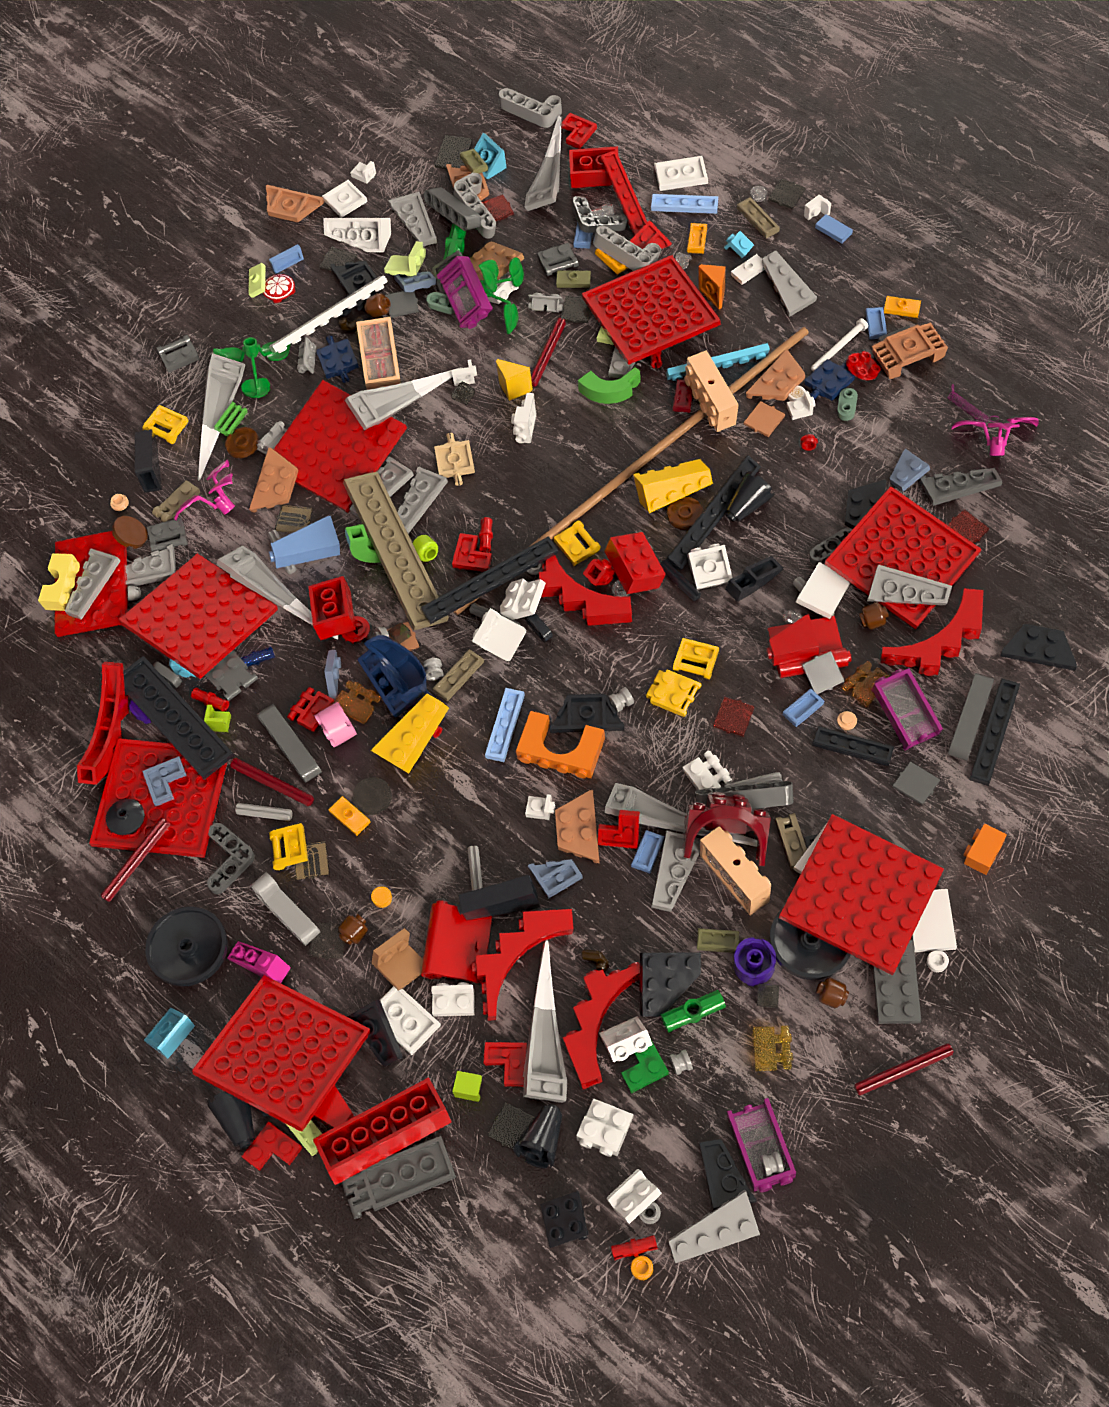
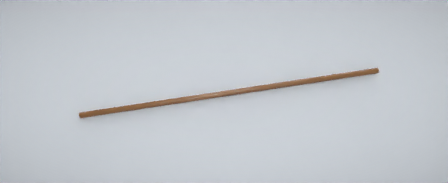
M802 327L728 387L731 393L734 394L778 359L785 350H789L809 333L808 330ZM701 409L533 544L548 536L552 540L707 416V414L703 413ZM477 599L457 609L454 613L459 615Z

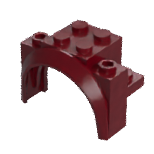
M713 792V795L708 794L706 806L703 803L688 805L687 815H685L683 856L690 858L694 839L702 827L705 830L713 831L720 826L723 831L726 830L729 833L745 834L746 832L754 831V835H757L755 860H759V866H765L771 817L769 813L762 809H754V812L751 811L750 803L743 795L734 794L733 797H729L720 792Z

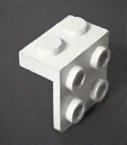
M490 608L484 614L481 626L475 630L472 642L505 661H510L521 643L526 629Z

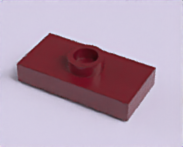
M677 379L673 411L690 413L693 398L692 389L690 386H687L685 380Z

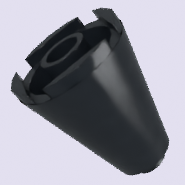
M747 471L744 474L725 510L727 513L726 517L732 522L741 521L775 495V493H770L772 488L758 475L753 477L751 475L753 472Z
M225 1091L215 1095L213 1102L210 1099L207 1100L209 1109L233 1145L239 1146L240 1149L251 1145V1140L255 1136L250 1104Z
M552 1104L543 1106L513 1146L516 1156H524L526 1158L525 1162L532 1166L547 1168L548 1165L552 1167L555 1162L562 1121V1113L557 1106Z

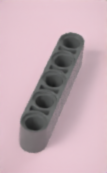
M442 187L425 190V202L462 230H470L481 226L480 215Z
M975 673L948 755L968 760L994 678Z
M273 704L256 714L305 783L322 773L316 761Z
M790 781L710 788L695 792L696 803H703L705 806L708 794L713 795V792L724 793L725 796L733 797L734 794L743 795L748 799L751 809L785 806L794 803L793 784Z

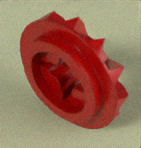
M354 616L358 634L350 631L341 635L346 642L361 643L370 633V625L365 618Z

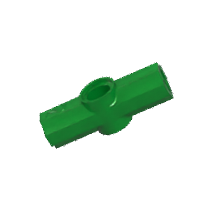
M452 224L450 236L446 238L444 259L456 251H460L462 254L464 252L466 230H462L455 224Z
M716 990L700 998L689 999L684 1005L661 1014V1019L666 1030L671 1032L689 1023H697L701 1018L726 1008L721 993L719 990ZM696 1008L699 1012L693 1015L688 1012V1009Z

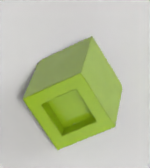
M207 705L204 722L214 732H228L231 719L230 712L214 711L212 705Z
M457 1071L453 1087L454 1096L479 1102L482 1076Z

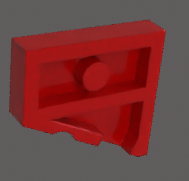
M650 220L630 240V242L641 249H644L650 243L659 245L661 249L672 244Z

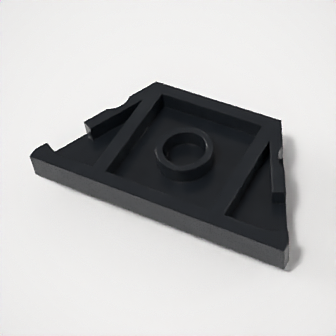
M358 261L356 263L345 262L343 266H336L335 263L330 264L332 272L348 296L377 278L366 261ZM374 290L370 292V295L373 296L377 292ZM367 299L356 301L357 305L355 306L358 311L362 310Z
M886 480L848 490L844 525L854 529L885 493Z
M1024 624L1002 649L1000 657L1073 671L1077 667L1064 631Z
M606 693L567 695L554 723L550 726V733L583 732L586 725L604 729V731H624V723L619 719Z

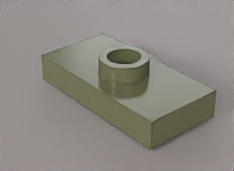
M475 149L460 153V159L471 173L479 174L488 171L487 164Z
M557 271V288H590L591 271Z
M698 928L697 950L735 953L739 944V931Z

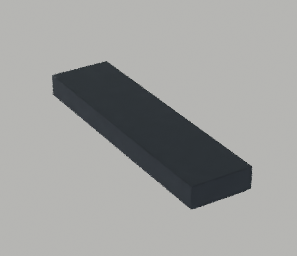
M817 726L812 746L885 766H889L894 746Z

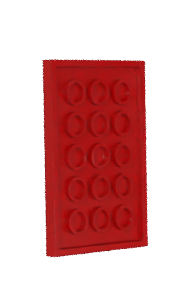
M113 531L55 542V554H73L80 565L71 594L77 589L78 584L76 582L79 577H82L84 563L90 557V549L107 553L120 559V563L82 620L69 616L65 611L55 610V634L57 637L121 625L119 619L128 612L126 584L127 547L117 542L112 534Z

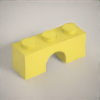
M52 554L48 570L58 580L52 585L42 586L38 601L45 610L65 611L72 588L75 586L76 574L80 569L79 562L73 554Z

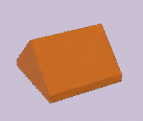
M701 264L699 266V290L719 310L722 308L725 292V267Z

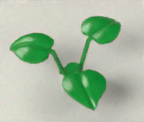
M514 257L509 263L510 277L497 280L499 269L496 261L486 260L478 265L484 278L480 282L487 297H492L506 303L504 306V319L507 334H510L518 323L517 307L515 304H511L510 301L493 295V293L496 292L498 283L512 280L513 286L519 287L524 278L523 267L520 259Z
M249 337L243 341L244 346H242V350L230 347L213 349V353L238 362L243 361L245 354L251 358L254 379L246 380L242 384L241 389L243 394L248 397L260 398L269 392L270 382L266 378L257 379L254 358L260 352L262 356H267L271 361L283 360L289 354L291 343L286 346L287 349L278 353V351L272 352L269 348L276 341L267 343L260 348V344L257 345V340Z

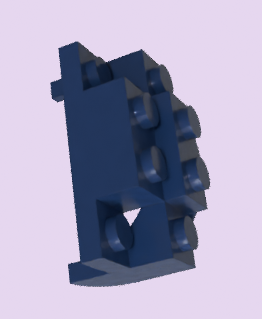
M385 635L375 636L364 643L369 650L357 660L393 716L398 717L410 706L414 707L426 694L431 695L427 690L426 673L422 664L407 648Z

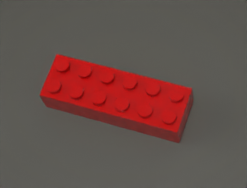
M428 1077L314 1138L313 1141L333 1183L337 1185L450 1124L451 1120Z

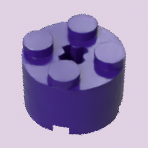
M747 938L738 944L734 953L733 967L735 974L742 982L749 986H756L767 982L773 976L776 953L768 941Z

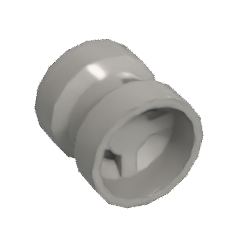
M626 687L620 689L619 694L613 693L608 696L611 705L617 713L622 711L625 705L630 706L634 704L633 697Z

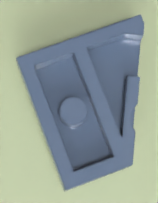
M421 272L414 276L400 277L399 274L394 275L395 281L404 292H414L420 288H430L432 285H436V278L431 272Z
M905 449L890 477V482L904 492L926 474L930 467Z
M329 650L324 672L329 697L337 701L341 658L337 657L336 650Z
M572 859L562 860L561 862H546L543 865H528L529 870L548 899L583 878Z

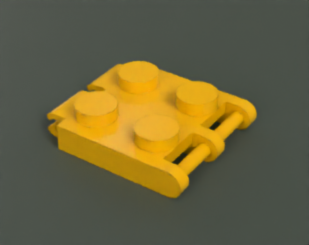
M668 669L666 672L659 670L654 679V684L649 688L646 697L650 699L651 704L685 717L689 704L693 703V697L697 689H700L702 685ZM684 701H687V702L685 703L683 709H681V707H682Z

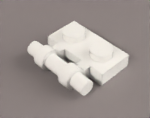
M707 751L704 754L707 759L706 762L703 763L698 757L683 766V772L697 790L720 788L719 782L722 780L725 784H730L733 781L729 776L728 770L720 765V760L711 751ZM712 767L717 772L715 776H713L709 771V769Z

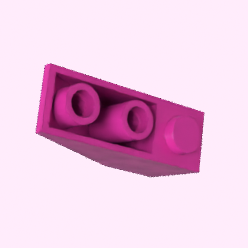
M239 941L228 956L229 960L258 976L263 977L265 975L279 983L283 981L291 968L277 955Z

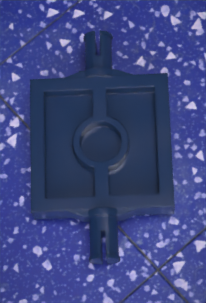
M327 336L328 346L316 350L326 378L341 376L343 383L349 382L347 373L359 368L349 340L345 339L335 343L333 336Z
M827 359L805 379V385L813 390L810 397L816 399L818 396H823L833 401L843 389L855 380V376L846 370V360L842 365H837Z

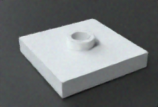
M349 180L322 196L323 200L341 218L367 202V198Z

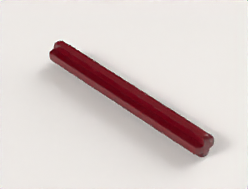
M564 318L556 320L531 373L533 387L538 385L566 325Z
M233 758L230 763L231 768L306 806H311L314 801L312 795L238 758Z
M161 818L101 893L103 899L106 901L112 900L170 826L168 821Z
M949 1043L856 1083L854 1086L858 1095H863L953 1055V1048Z

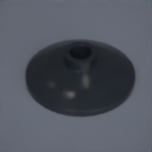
M119 800L107 811V827L117 835L132 834L144 822V809L136 800Z

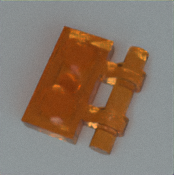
M866 661L863 665L861 664L852 676H848L845 679V683L841 686L846 692L850 688H854L852 696L866 707L876 698L874 692L871 691L875 684L874 682L881 677H890L878 667L873 672L869 670L872 667L869 661ZM861 677H866L862 683L858 681Z
M348 680L345 687L351 689L350 692L347 693L342 690L333 704L338 702L347 716L365 724L375 710L374 706L370 703L372 700L378 703L381 696L372 689L368 690L362 687L358 682ZM358 693H359V694L365 696V698H364L363 700H361V699L357 698L356 696H357Z

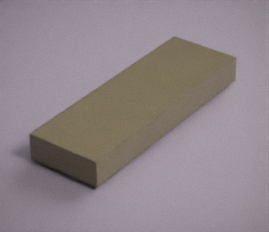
M751 197L737 204V209L766 239L780 231V227Z
M469 649L433 687V692L448 702L484 663V659Z

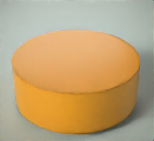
M377 887L372 892L371 899L375 906L384 908L391 903L392 894L386 887Z
M646 1256L636 1257L631 1263L632 1275L638 1280L648 1279L653 1273L651 1260Z

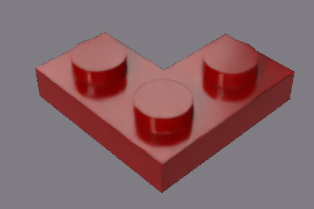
M569 113L561 123L562 128L571 131L570 135L566 138V144L581 149L597 129V124L572 113Z
M460 533L452 566L453 568L485 572L490 568L492 553L476 551L477 535Z
M620 810L618 826L599 824L598 845L638 849L640 812Z
M485 1042L484 1065L505 1066L504 1086L524 1087L523 1072L528 1045L527 1043Z
M268 1122L242 1155V1158L260 1171L272 1154H275L290 1165L303 1147Z

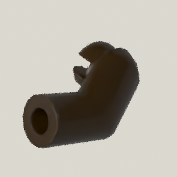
M361 316L352 322H347L346 318H341L338 324L342 330L354 331L357 329L356 322L364 320Z
M586 949L582 951V959L594 961L598 971L603 969L605 973L609 968V961L601 951Z

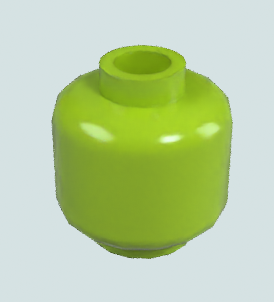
M420 535L413 541V546L421 561L428 562L437 556L438 545L431 537Z

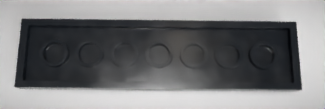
M144 656L123 671L125 694L203 780L234 757L233 752Z

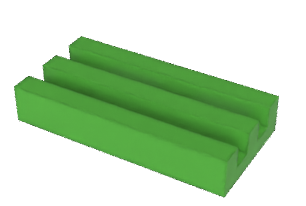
M232 402L214 426V430L226 436L232 435L248 413L247 409H242L240 405L237 406ZM240 412L239 416L236 418V420L231 425L229 430L225 431L227 427L231 424L237 413Z

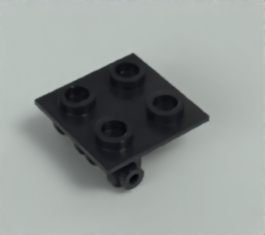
M579 1191L540 1204L550 1248L576 1239H587L589 1232L585 1222L586 1219Z

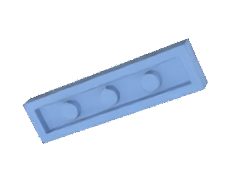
M652 195L651 211L717 214L718 196Z
M505 689L485 753L487 759L505 762L525 696L523 691Z

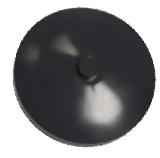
M199 907L178 908L165 914L152 927L146 941L145 952L147 962L157 977L168 984L175 986L195 985L211 977L222 965L227 953L228 939L224 926L210 911Z
M783 908L777 913L770 929L769 941L775 950L776 961L783 969L801 979L821 980L835 975L846 965L851 954L780 919L779 915Z

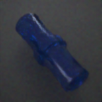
M270 646L257 652L252 651L251 654L240 657V659L249 667L255 664L257 666L260 662L275 658V655Z

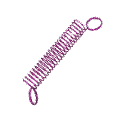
M952 384V395L956 397L954 384ZM966 401L967 407H970V405L973 406L972 404H970L969 402L967 403Z

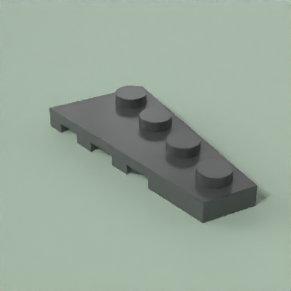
M995 468L972 470L967 474L953 472V475L943 476L942 474H934V477L928 478L923 475L919 479V483L934 506L1002 486V479Z

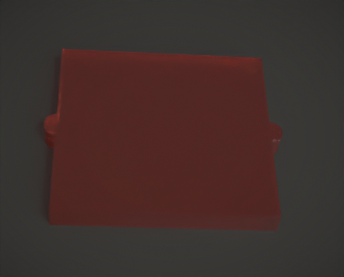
M503 194L482 202L495 221L514 215L510 202H507Z
M963 510L957 517H953L952 521L948 524L950 528L973 544L980 541L981 537L989 531L986 525L966 510Z
M724 697L713 727L744 737L755 706L742 703L741 700L736 701Z

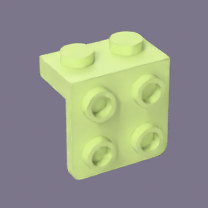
M416 241L409 256H391L384 268V272L390 275H417L426 256L423 242Z

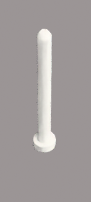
M860 318L856 322V326L812 365L811 370L814 372L824 361L832 358L861 330L865 331L868 328V323Z

